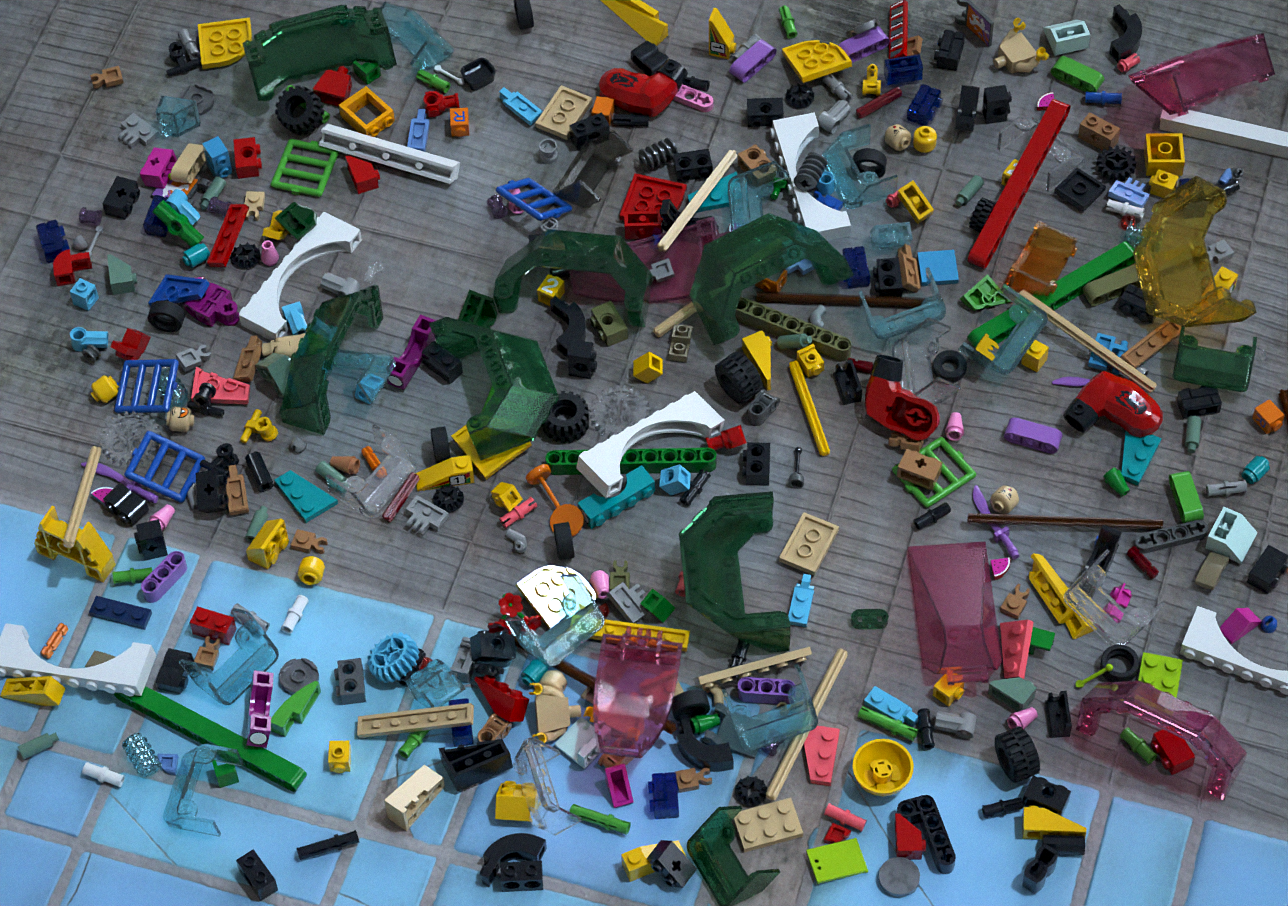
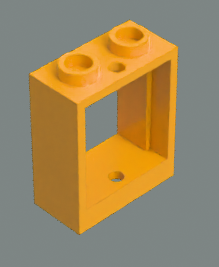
M367 86L339 104L340 116L361 134L375 137L379 132L390 127L395 122L394 110ZM371 103L382 114L366 125L354 113Z

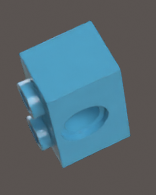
M219 136L202 143L206 164L213 176L224 178L232 174L228 150Z

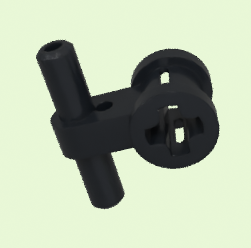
M176 41L170 44V58L173 62L178 63L179 66L166 71L169 77L181 72L182 74L186 73L189 69L201 65L199 58L186 63L185 47L181 42Z
M202 383L199 387V393H196L193 397L194 402L189 401L187 403L189 409L200 411L201 414H213L221 417L224 415V409L211 406V398L215 396L216 388L210 383Z
M224 443L216 449L217 457L211 463L203 459L200 461V466L208 471L214 469L223 471L228 478L230 472L225 470V468L229 469L228 466L237 465L239 458L233 453L232 445Z

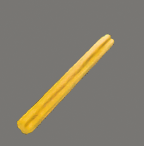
M797 360L791 361L789 368L819 454L821 456L829 455L830 449L800 364Z

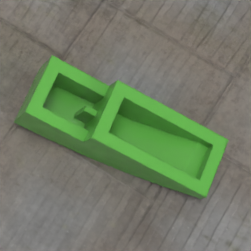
M314 681L301 688L278 708L271 718L272 732L286 737L295 721L303 723L321 693L318 681Z

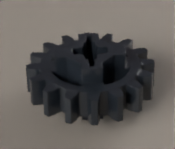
M1117 145L1115 149L1109 146L1108 151L1103 149L1102 154H1098L1097 171L1102 172V177L1108 176L1107 180L1114 178V181L1118 179L1124 181L1125 177L1129 178L1131 174L1135 173L1137 162L1135 161L1136 157L1131 156L1132 151L1126 152V147L1119 149Z

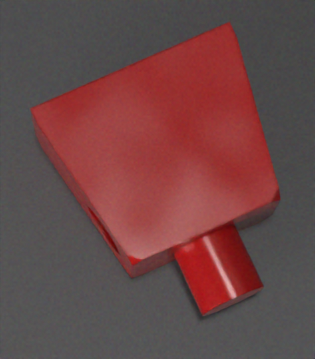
M340 66L337 71L326 70L313 87V92L321 99V102L339 107V104L349 98L352 82L346 67Z

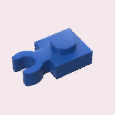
M819 191L814 192V197L820 203L838 211L843 207L842 201L829 194L823 197Z

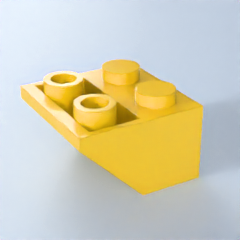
M283 519L266 521L246 549L249 561L267 570L272 564L276 563L279 553L289 543Z
M514 781L501 783L496 794L495 819L536 822L539 813L541 785H536L533 782L516 784Z

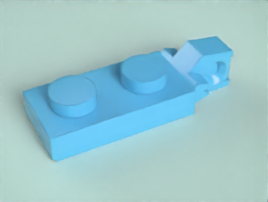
M505 87L499 91V98L503 100L502 103L530 126L542 114L541 109L518 91L511 93Z
M803 574L801 584L797 583L794 588L787 624L807 627L814 596V586H810L811 575Z
M876 686L873 687L864 699V705L896 721L899 719L902 723L905 722L912 727L918 722V715L912 712V708Z

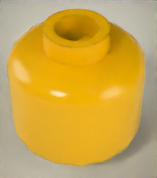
M921 126L915 130L913 145L917 151L927 153L936 147L937 134L933 128Z
M103 375L92 383L91 388L93 392H91V395L97 402L101 400L103 403H107L117 396L119 386L112 376L107 377Z
M314 556L303 558L299 565L298 578L306 585L319 583L322 580L325 569L324 562Z

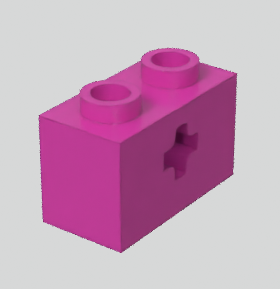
M153 148L144 167L140 171V177L145 186L165 188L169 180L168 174L171 173L177 161L173 150Z

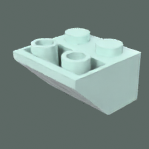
M1073 20L1043 27L1055 56L1089 47L1090 33L1084 21Z
M1223 507L1208 535L1205 548L1242 564L1257 535V531L1242 514Z

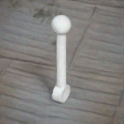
M440 65L434 67L435 72L445 74L457 81L459 85L465 83L463 78L459 79L446 72Z

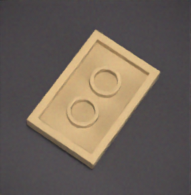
M561 85L535 122L536 128L567 140L570 136L569 125L582 119L593 103L592 97Z
M803 512L779 557V562L815 576L839 531V526Z
M791 798L732 813L744 853L803 837V831Z

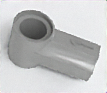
M839 100L828 112H822L817 120L818 125L834 134L838 130L841 121L851 112L848 102Z
M325 273L320 284L321 288L337 294L345 302H351L360 289V284L355 279L350 277L343 279L331 273Z
M938 711L935 729L956 733L958 737L963 739H971L974 735L977 717L967 712L957 715Z

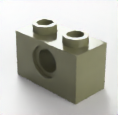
M612 301L591 309L592 317H590V322L593 327L597 328L600 340L604 341L607 347L628 339L627 327Z

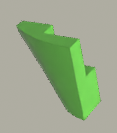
M988 274L960 298L967 307L974 311L1009 303L1013 300L1004 288H999Z

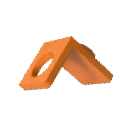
M787 270L783 271L776 282L760 274L755 275V286L761 288L764 292H776L777 294L787 282Z

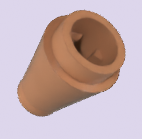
M332 456L330 466L352 475L358 473L360 460L356 459L355 456Z

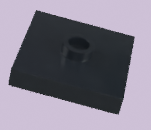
M1077 167L1054 189V193L1084 212L1105 191L1106 186Z

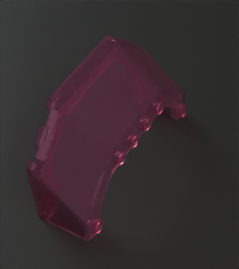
M1264 33L1222 42L1216 44V46L1199 49L1187 55H1180L1128 76L1134 85L1169 115L1178 114V116L1188 114V110L1192 106L1197 105L1196 101L1198 103L1207 101L1208 96L1209 98L1219 96V92L1248 82L1258 80V83L1268 81V77L1275 75Z
M1141 681L1098 683L1082 699L1076 726L1077 731L1089 736L1095 735L1099 728L1101 714L1110 713L1111 710H1116L1118 713H1130L1189 741L1197 751L1202 750L1206 755L1204 759L1212 767L1207 790L1213 796L1223 801L1225 800L1245 762L1247 752L1210 712L1196 708L1188 701L1177 699L1172 694L1160 691L1153 685Z

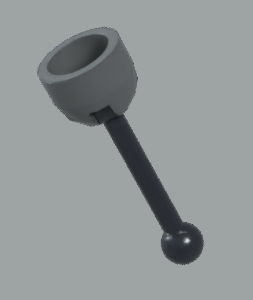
M796 447L795 472L789 477V486L799 489L804 486V476L799 473L802 448Z

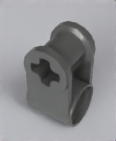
M762 389L749 405V423L754 426L762 425L770 414L776 410L780 403V398L773 397L766 390Z

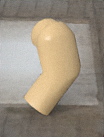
M713 681L714 686L703 688V691H706V693L711 692L714 695V706L717 703L724 705L723 689L715 681Z

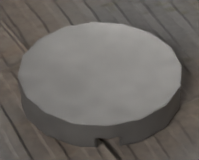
M876 18L845 33L848 38H851L853 35L873 28V26H878L880 22Z
M201 84L186 87L179 96V104L182 111L193 116L208 113L215 103L212 90Z
M306 658L291 659L280 669L279 680L281 687L291 695L314 681H319L316 665Z
M894 857L883 863L879 870L878 880L885 893L892 897L902 898L916 891L919 886L920 872L913 861L904 857Z

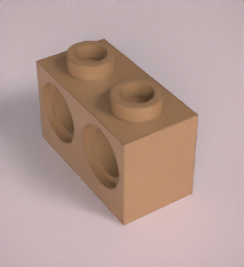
M756 144L738 153V166L758 189L770 183V179L776 176L777 167L775 163L770 161L763 149L760 150Z

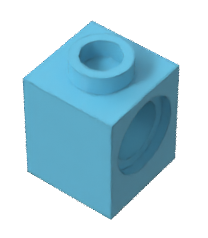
M81 278L70 290L73 304L87 311L92 308L99 298L96 286Z
M680 464L661 470L659 487L669 495L687 491L690 489L691 473Z

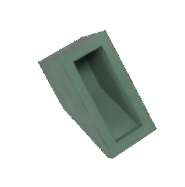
M111 254L107 255L113 295L135 292V284H138L137 275L132 272L131 266Z
M1020 677L995 680L990 682L988 694L1018 712L1026 709L1035 698L1036 687L1032 682Z

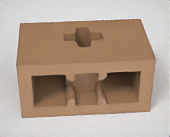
M1089 112L1080 123L1078 138L1101 150L1106 149L1108 151L1109 146L1114 148L1118 143L1120 128Z
M906 449L898 465L897 477L933 490L941 474L943 462L933 457L924 456L917 451Z

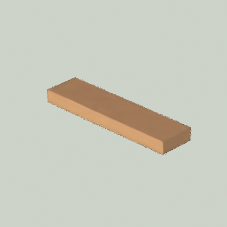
M1170 317L1123 353L1120 358L1136 369L1181 335L1184 329Z

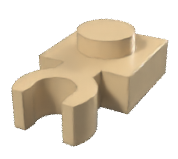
M246 191L244 204L249 208L246 220L249 221L251 215H255L256 221L259 220V211H263L265 192Z

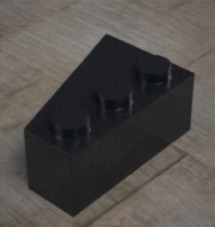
M502 739L477 742V745L464 747V744L457 745L458 748L446 750L445 747L438 748L441 762L457 792L513 768L510 752Z

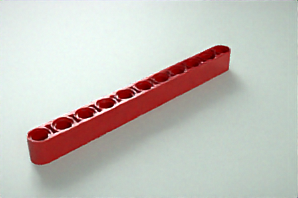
M1056 99L1051 100L973 245L967 260L969 263L984 269L987 268L1070 112L1071 105Z

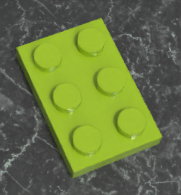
M1143 652L1133 708L1174 715L1183 660Z

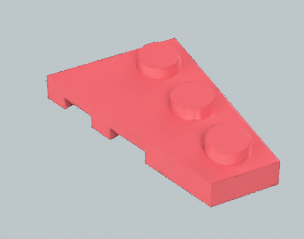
M196 367L191 395L192 402H194L193 397L195 394L199 393L200 385L202 383H210L216 388V394L211 398V403L248 405L250 396L249 384L231 378L225 379L219 377L216 373H207L202 371L201 368Z
M1031 620L1000 623L1005 679L1016 677L1024 679L1034 623Z
M817 725L812 726L803 744L810 783L831 786L840 729Z

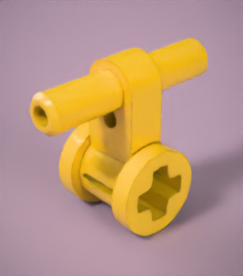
M870 64L867 67V79H863L862 96H866V94H877L876 96H880L881 80H877L878 68L875 64Z
M255 409L251 419L247 420L244 426L245 430L240 441L247 443L251 433L261 434L263 440L272 441L277 437L278 430L272 425L268 417L260 418L261 410Z

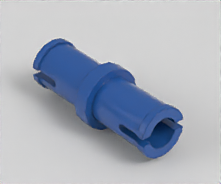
M1102 91V93L1086 92L1085 103L1121 105L1122 93H1106V91Z

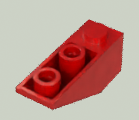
M484 675V677H475L474 680L496 715L508 722H523L529 699L523 696L521 691L510 689L508 684L496 681L494 676Z

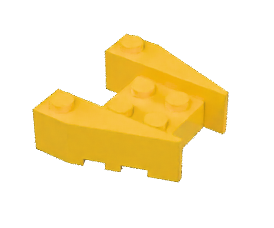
M51 506L39 523V531L34 542L37 553L52 560H55L57 555L60 554L84 565L87 576L104 583L116 565L111 551L90 522H87L83 529H78L72 548L64 547L63 540L68 524L62 520L59 521L55 506Z

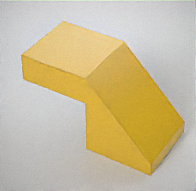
M281 210L273 212L271 225L263 229L262 236L277 240L286 238L288 233L275 219L282 212Z

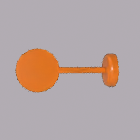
M542 464L535 467L526 475V480L531 485L541 483L554 503L556 509L550 517L552 531L554 532V524L569 522L572 537L581 531L584 524L582 511L572 504L560 506L545 481L551 474L549 465Z

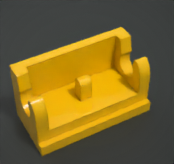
M985 333L975 349L993 361L995 356L988 349L993 350V347L990 345L999 349V346Z

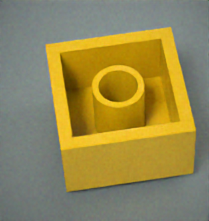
M1146 133L1144 141L1146 176H1155L1158 169L1177 176L1183 175L1185 157L1182 133Z

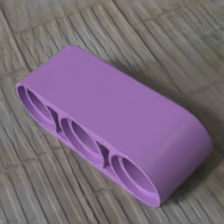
M876 26L841 42L838 46L845 51L852 63L886 48L890 40L883 30Z
M763 39L759 40L734 61L729 69V73L742 82H747L775 57L776 48Z
M1010 418L1004 433V438L1011 443L1051 454L1057 452L1063 436L1058 429L1020 418Z
M171 552L141 583L144 599L147 602L154 603L160 600L187 571L186 560L182 552Z
M743 677L738 681L737 694L738 698L746 703L778 705L780 702H785L787 705H790L796 698V686L794 682L786 679ZM784 691H789V692H791V693L785 694V693H783V692H784Z

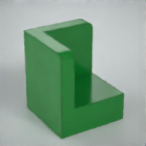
M356 60L353 62L354 73L367 85L381 76L380 64L376 61L372 63L366 62L363 65H360Z
M653 588L640 603L661 622H665L675 610V607Z
M1033 627L1028 654L1033 655L1035 648L1050 651L1054 643L1055 633Z
M216 759L212 760L220 788L239 782L234 762L217 766Z

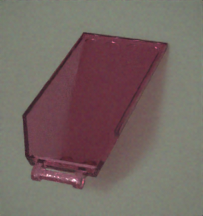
M986 542L909 546L907 550L922 669H927L934 674H946L948 686L963 682L982 681V683H988V671L998 670L1000 664H1002V655ZM977 671H980V673H977V674H962V675H954V674H953V673L977 672Z

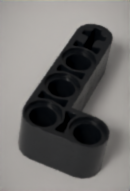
M921 795L901 801L898 804L897 813H900L912 824L920 823L937 870L942 874L951 873L955 867L956 855L933 797ZM928 806L930 809H923L921 807ZM907 811V812H909L910 814H909V815H904V814L901 813V812ZM928 824H935L936 827H930ZM940 841L943 845H937L935 842Z

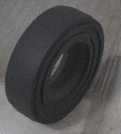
M954 350L940 352L933 361V372L943 382H957L964 377L967 370L965 357ZM947 361H952L957 365V368L950 372L944 370L942 365Z

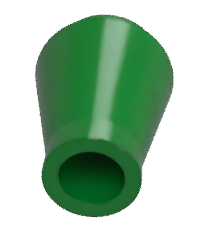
M1116 467L1104 474V482L1121 497L1130 492L1121 471L1117 470Z
M718 714L696 715L689 719L693 734L698 735L720 725Z

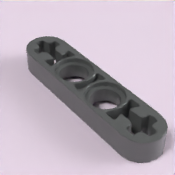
M1195 520L1142 533L1135 538L1134 546L1140 551L1139 553L1145 554L1202 540L1207 535L1208 525L1202 520ZM1182 531L1186 536L1178 538L1175 533ZM1158 536H1164L1166 537L1167 541L1161 543L1156 538ZM1140 541H1143L1144 544L1147 543V545L1140 544Z

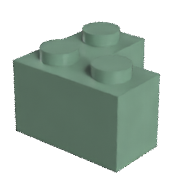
M272 353L255 364L263 380L269 381L272 384L279 398L286 399L303 388L301 383L303 380L300 374L294 371L292 367L293 362L289 356Z

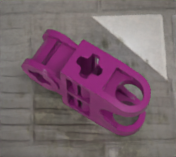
M210 283L203 299L186 301L184 303L185 310L192 317L210 327L216 321L226 326H234L240 321L237 311L238 307L232 299L231 291L217 284Z

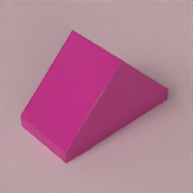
M1236 608L1222 624L1220 630L1223 636L1233 644L1260 625L1262 621L1249 608Z
M625 764L605 768V782L613 807L633 803Z

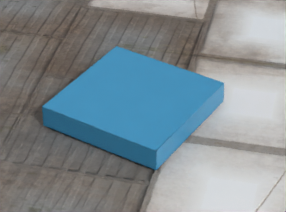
M954 250L917 252L922 286L959 283Z

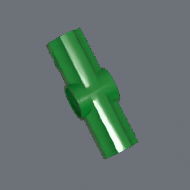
M164 200L152 211L153 214L167 225L168 231L172 235H178L190 247L199 244L204 238L189 223L187 216L178 214Z

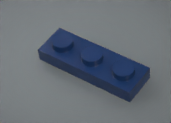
M96 596L89 614L96 618L145 630L152 611L151 609Z

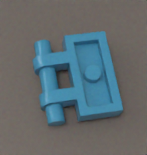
M1097 333L1096 341L1111 352H1115L1118 357L1128 350L1127 341L1123 340L1120 344H1116V337ZM1093 352L1091 353L1088 367L1106 371L1108 365L1111 366ZM1113 367L1112 373L1118 375L1120 371Z

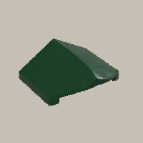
M292 202L275 217L283 229L297 241L317 225V214L311 208L299 205L296 202Z
M469 289L457 325L478 333L494 325L498 313L493 298Z

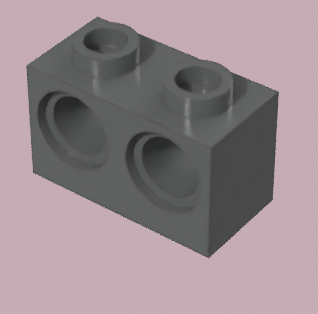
M361 658L338 660V668L334 669L335 680H339V686H336L337 698H341L342 705L366 702Z

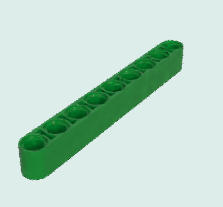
M712 448L628 449L620 461V474H628L641 465L649 474L661 473V470L679 464L690 473H699L700 469H704L703 473L705 471L712 472L717 466V454ZM553 450L548 452L545 461L551 469V475H583L576 467L579 455L588 450Z

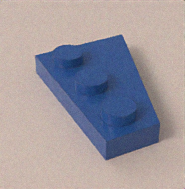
M166 274L148 304L151 306L155 301L161 300L181 303L201 299L210 283L206 279Z

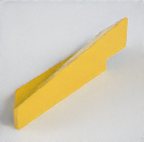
M600 0L646 41L658 46L668 36V24L659 20V11L643 1Z
M1033 553L1031 555L1033 569L1029 572V580L1058 623H1066L1073 639L1080 638L1099 628L1047 560L1042 555Z

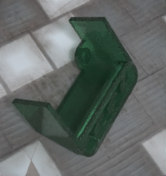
M1182 324L1175 356L1173 378L1181 382L1230 391H1247L1255 357L1257 337H1253L1252 346L1242 345L1236 348V352H1229L1198 346V340L1194 336L1184 335L1186 324Z
M741 805L718 807L687 842V851L719 906H734L761 893L780 873L779 869L756 870L748 876L732 850L730 844L735 839L736 830L731 821L743 809Z

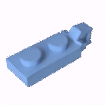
M418 109L417 118L411 119L407 147L426 152L430 126L429 119H426V109Z

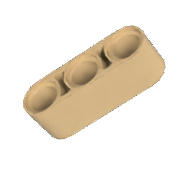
M189 143L171 170L172 181L188 184L193 182L206 162L203 145Z

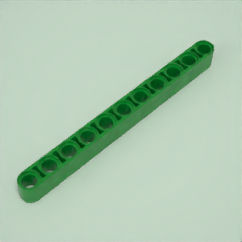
M1124 241L1032 296L1054 311L1083 294L1082 288L1087 283L1134 264L1139 258V253L1127 241ZM1020 302L971 331L967 336V340L975 348L984 334L987 333L990 339L999 344L1041 319L1042 316L1023 302Z
M146 686L142 696H127L123 693H114V696L126 705L292 792L297 791L307 776L305 770L263 747L246 745V738Z

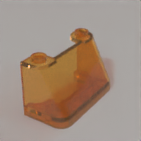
M1038 220L1019 258L1010 268L1003 288L1010 292L1025 290L1030 294L1049 296L1050 293L1054 294L1058 286L1056 283L1070 256L1074 258L1078 247H1076L1078 239Z

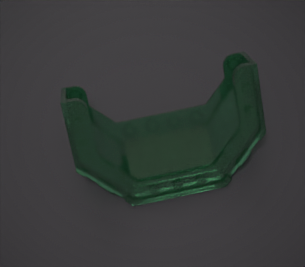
M338 5L272 22L268 30H261L255 34L251 42L246 40L242 43L258 101L271 100L275 95L274 90L289 79L296 80L304 75H316L323 70H334L343 65L350 66L353 65L355 60L357 62L377 63L384 70L391 69L397 65L388 26L381 9L378 7H374L373 10H367L365 6H354L351 9L347 8V5Z
M767 213L704 245L689 296L713 345L734 338L740 331L739 324L735 318V312L742 290L803 259L811 261L820 281L824 285L829 286L839 281H844L854 276L846 258L818 231Z
M547 229L506 259L495 281L493 298L498 313H513L518 308L522 278L535 267L610 274L625 292L624 304L628 310L627 317L629 323L633 326L645 327L653 274L621 236Z
M372 285L322 302L319 309L315 310L314 319L307 325L304 338L300 339L296 353L294 352L291 356L290 370L282 405L279 410L283 423L321 435L325 434L331 419L327 398L329 381L326 380L327 372L332 370L334 357L357 313L367 316L369 327L377 329L380 326L384 317L378 285Z
M444 317L429 323L436 342L453 354L454 357L459 359L480 351L495 392L483 412L469 418L466 423L480 460L535 440L538 435V429L541 424L545 423L550 415L551 407L559 399L538 342L450 317Z
M773 491L714 496L709 501V504L692 519V522L679 532L686 604L728 634L769 653L790 651L789 616L785 612L772 611L745 614L738 551L754 534L767 533L772 530Z

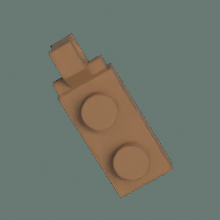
M904 244V246L898 249L902 285L904 288L916 293L921 289L917 261L912 257L911 246Z
M257 335L250 336L248 346L242 348L233 377L234 380L240 382L253 381L257 368L255 364L258 363L262 351V340Z
M236 465L228 466L230 476L227 478L226 485L230 516L248 513L249 507L243 474L238 475Z

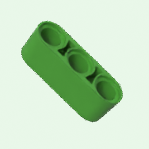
M1061 56L1051 68V74L1056 79L1084 92H1097L1105 80L1100 72L1066 56Z
M1185 471L1169 474L1170 488L1182 522L1203 520V508L1191 473Z

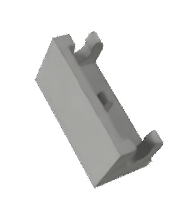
M463 637V642H461L454 663L450 667L448 677L469 683L474 672L472 665L478 661H472L470 638Z

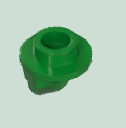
M774 176L773 179H770V187H774L770 196L771 199L776 200L781 188L786 189L787 181H784V177Z

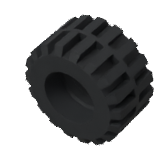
M295 86V89L289 87V91L284 90L282 92L283 96L279 95V102H276L275 105L278 108L275 110V114L278 115V121L289 131L299 135L301 133L304 135L308 134V131H315L314 127L318 128L320 126L318 123L323 121L322 115L325 114V110L322 109L324 104L321 102V99L304 86ZM301 103H306L307 106L304 114L294 118L293 112L295 108Z
M733 352L715 365V375L720 386L737 403L743 404L763 388L762 380L756 367L746 356L739 352Z
M561 391V394L556 392L553 394V397L549 396L547 401L543 402V407H541L544 433H547L549 438L553 437V441L558 442L560 440L561 443H565V441L571 443L574 439H581L580 435L584 436L589 428V410L585 399L581 398L579 394L573 395L571 391L569 393ZM562 414H570L574 416L569 420H560L557 418Z
M1018 726L996 735L995 751L1003 771L1012 782L1017 783L1040 773L1038 752L1031 737L1022 727Z

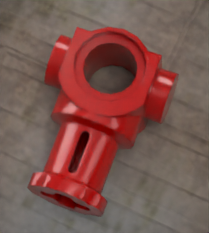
M437 91L425 92L423 101L428 117L440 116L447 108H460L458 93L443 96V94Z
M741 425L721 431L719 436L713 438L706 437L708 447L714 450L721 448L728 450L747 443Z

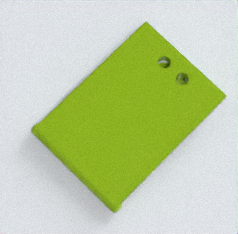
M857 838L806 850L817 884L869 872Z

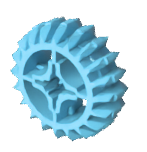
M400 632L398 634L393 633L391 636L386 635V638L383 640L380 639L378 644H374L375 648L370 650L371 654L367 657L370 673L379 681L385 683L390 681L393 683L395 679L400 681L402 676H406V673L412 671V667L417 665L416 661L419 659L418 654L420 651L418 650L417 643L410 636Z

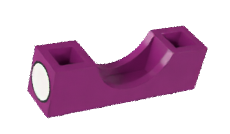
M420 314L412 327L410 340L405 351L399 358L394 357L386 370L388 384L405 390L422 362L421 352L439 334L436 320Z
M253 671L249 692L246 742L248 746L267 748L271 731L269 711L274 673Z

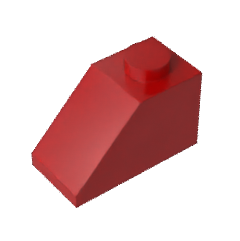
M349 155L345 156L347 169L358 194L379 188L378 180H380V175L377 169L374 170L372 163Z
M900 813L895 814L896 857L921 860L922 852H926V840L922 839L921 831Z

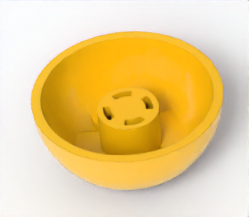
M871 740L862 745L853 758V773L857 783L866 792L875 796L884 797L897 794L907 786L913 774L914 764L910 753L904 746L893 740Z

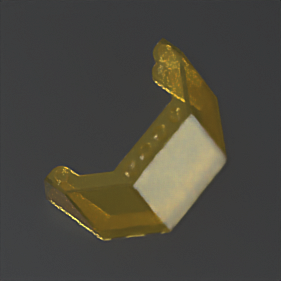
M1198 176L1193 177L1153 205L1151 210L1153 212L1149 222H1146L1141 233L1143 238L1139 247L1136 246L1133 252L1147 313L1186 328L1243 322L1257 313L1255 305L1248 299L1239 302L1231 297L1228 289L1222 286L1216 287L1204 240L1214 215L1224 209L1227 204L1226 192Z

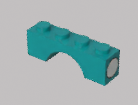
M641 465L626 474V487L619 495L605 498L593 493L578 502V508L582 511L584 521L591 529L601 526L609 518L618 516L626 508L633 507L643 498L650 497L655 492V481Z

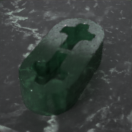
M857 609L851 614V625L856 629H883L888 625L889 616L883 609ZM878 616H881V622L878 621ZM861 617L862 622H858L857 618Z

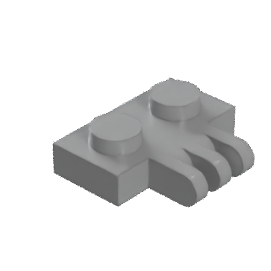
M133 113L121 123L124 131L119 134L118 138L131 148L139 142L147 146L159 136V132Z
M418 495L406 508V513L411 515L406 526L411 527L413 525L412 529L415 531L419 529V533L422 535L430 526L439 530L449 517L448 512Z
M624 582L612 589L607 596L628 623H635L648 613L640 604L643 601L640 597L645 594V591L641 590L636 593V590L640 588L639 584L628 589Z

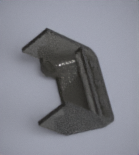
M614 130L587 142L580 149L554 188L553 194L579 207L590 208L601 200L594 190L607 170L617 168L621 163L620 159L622 156L631 153L634 149Z

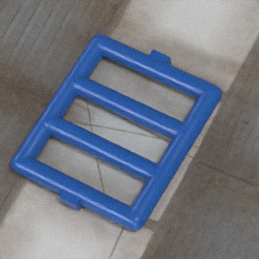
M531 178L518 181L511 180L508 181V184L496 188V192L538 221L552 217L556 219L561 214L572 211L570 204ZM527 185L533 188L532 190L515 195L508 192ZM540 194L546 197L529 204L522 201ZM554 203L560 206L543 213L535 210Z
M177 359L124 361L120 382H117L119 388L114 411L116 413L169 412L173 390L177 388L175 380L179 361ZM139 367L131 406H123L130 368ZM146 367H154L147 405H139ZM162 367H170L163 405H155Z
M147 431L139 447L134 449L132 453L133 458L124 475L134 482L182 503L191 486L195 484V473L200 471V461L205 460V457L152 431ZM150 440L161 444L145 477L134 473ZM170 448L179 453L161 486L151 480L167 449ZM185 456L196 460L178 494L170 490L169 487Z

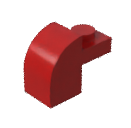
M70 249L57 255L53 262L57 286L75 284V271L92 269L89 252L71 255Z
M127 328L122 341L113 340L110 347L116 350V356L124 360H138L144 353L151 337L136 329Z

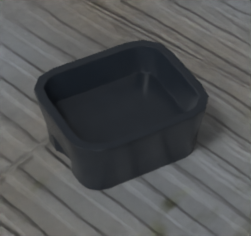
M478 58L463 66L460 72L465 83L469 84L470 89L477 91L494 81L496 70L486 58Z

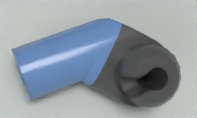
M1239 167L1226 169L1218 180V184L1224 185L1229 180L1240 179L1244 174L1243 169Z

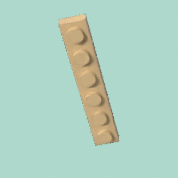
M810 647L700 676L693 680L695 686L702 685V688L714 686L713 681L720 680L721 683L732 681V676L735 675L743 678L750 676V671L758 670V673L770 670L769 666L776 665L777 668L787 666V661L795 660V663L807 660L806 656L811 655L812 652Z
M467 703L358 716L357 736L365 738L473 725L474 705Z

